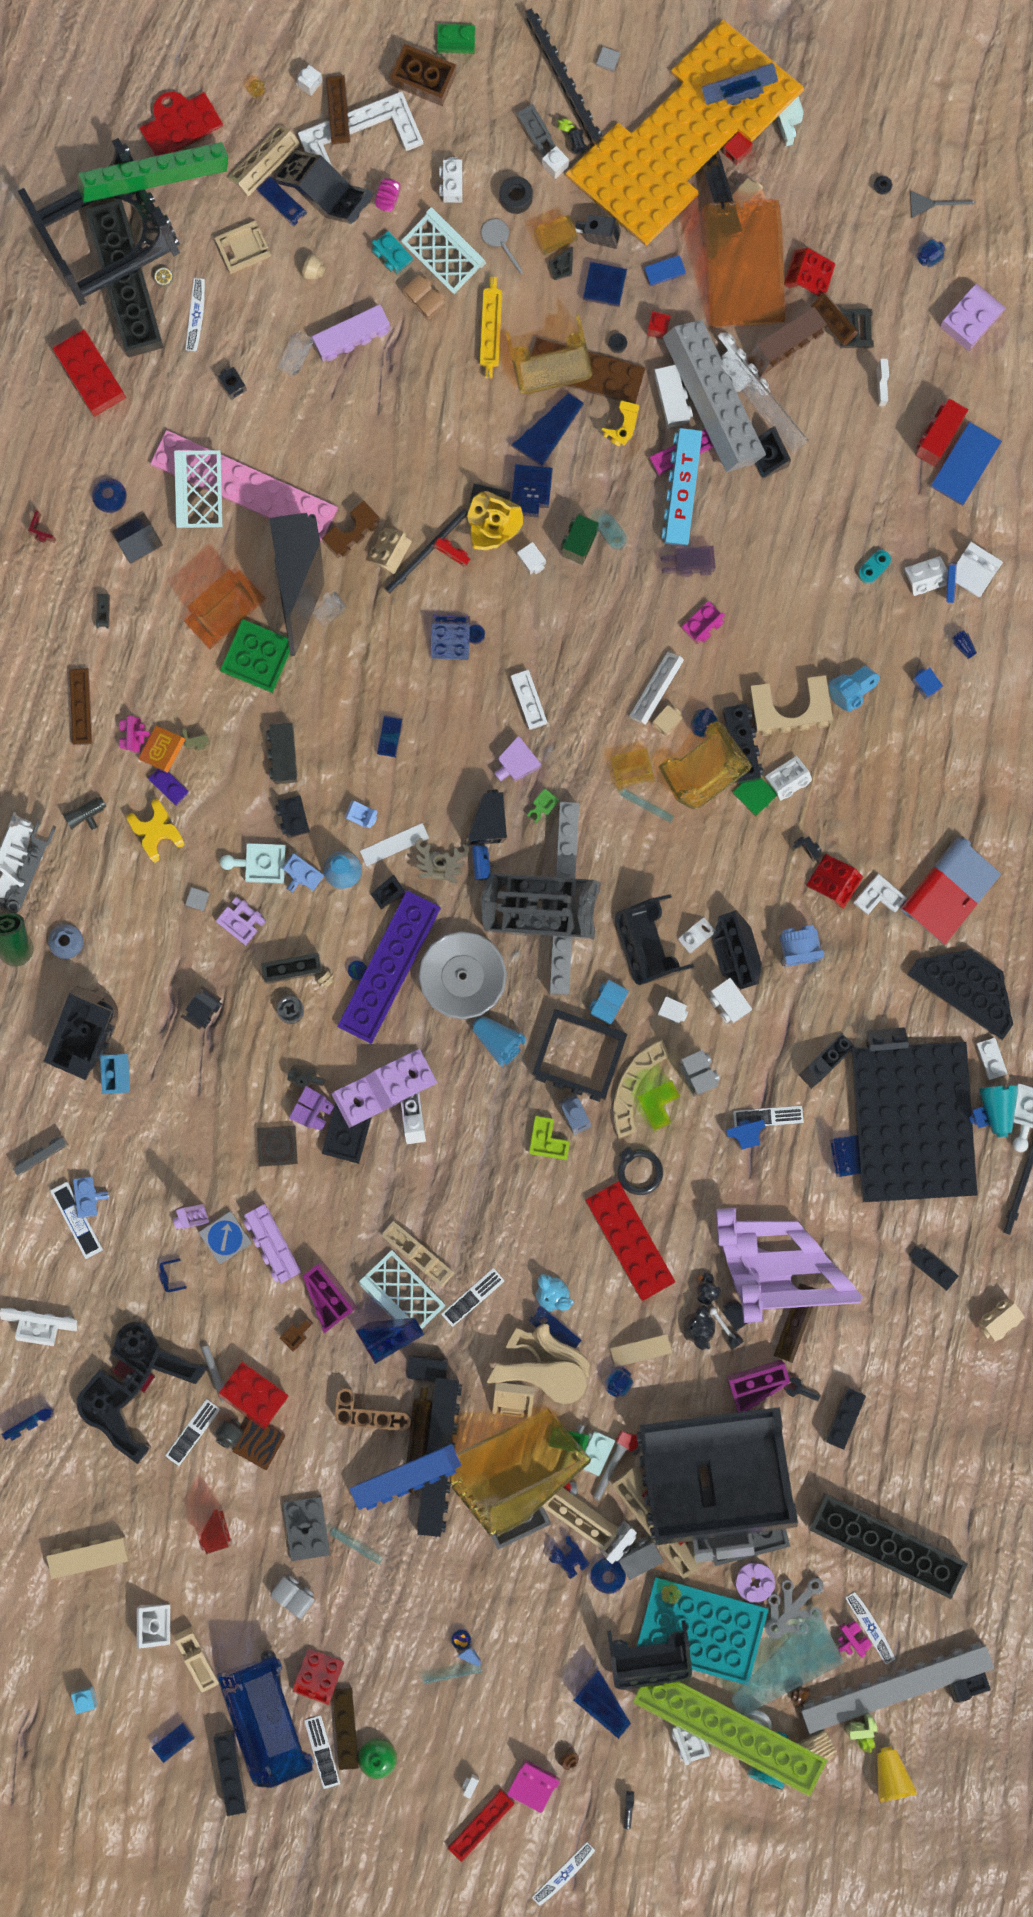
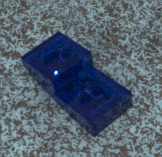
M384 715L377 751L378 755L396 758L403 718Z

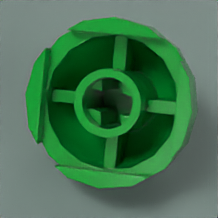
M373 1738L367 1741L361 1747L358 1755V1764L361 1771L372 1779H382L389 1776L397 1763V1752L394 1746L385 1739Z

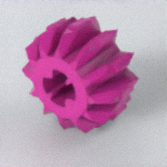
M387 178L381 181L375 200L377 208L389 212L395 208L400 194L399 182Z

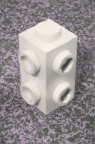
M450 157L447 160H443V166H440V178H443V185H440V196H443L444 203H462V160Z

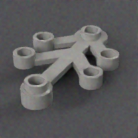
M818 1578L811 1579L808 1582V1589L792 1603L794 1584L790 1580H785L782 1583L785 1613L780 1618L778 1606L781 1600L779 1596L772 1594L768 1598V1602L771 1605V1620L767 1622L765 1630L767 1635L773 1639L781 1638L784 1633L806 1634L809 1631V1626L805 1622H799L797 1625H785L790 1619L812 1618L819 1620L822 1617V1611L817 1607L811 1610L799 1609L813 1594L818 1595L823 1592V1582ZM815 1582L819 1583L817 1589L812 1588V1584ZM786 1583L791 1584L789 1590H786L784 1587ZM773 1597L778 1598L776 1604L771 1603ZM815 1610L820 1612L818 1617H813ZM777 1625L779 1627L778 1631L773 1632L772 1626ZM801 1625L806 1626V1630L804 1632H801L799 1630V1627Z

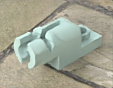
M799 96L776 118L786 146L793 145L794 137H796L793 125L802 122L804 111Z

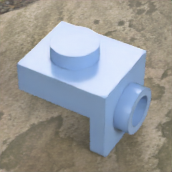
M351 801L344 818L362 827L371 828L376 822L378 811L356 801Z

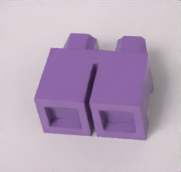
M306 1086L298 1102L310 1107L313 1111L297 1103L289 1119L310 1129L314 1128L322 1131L326 1121L318 1118L320 1111L330 1115L335 1106L327 1101L326 1097Z

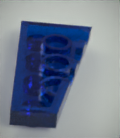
M567 393L547 414L542 416L536 424L511 444V447L543 467L584 406V402Z

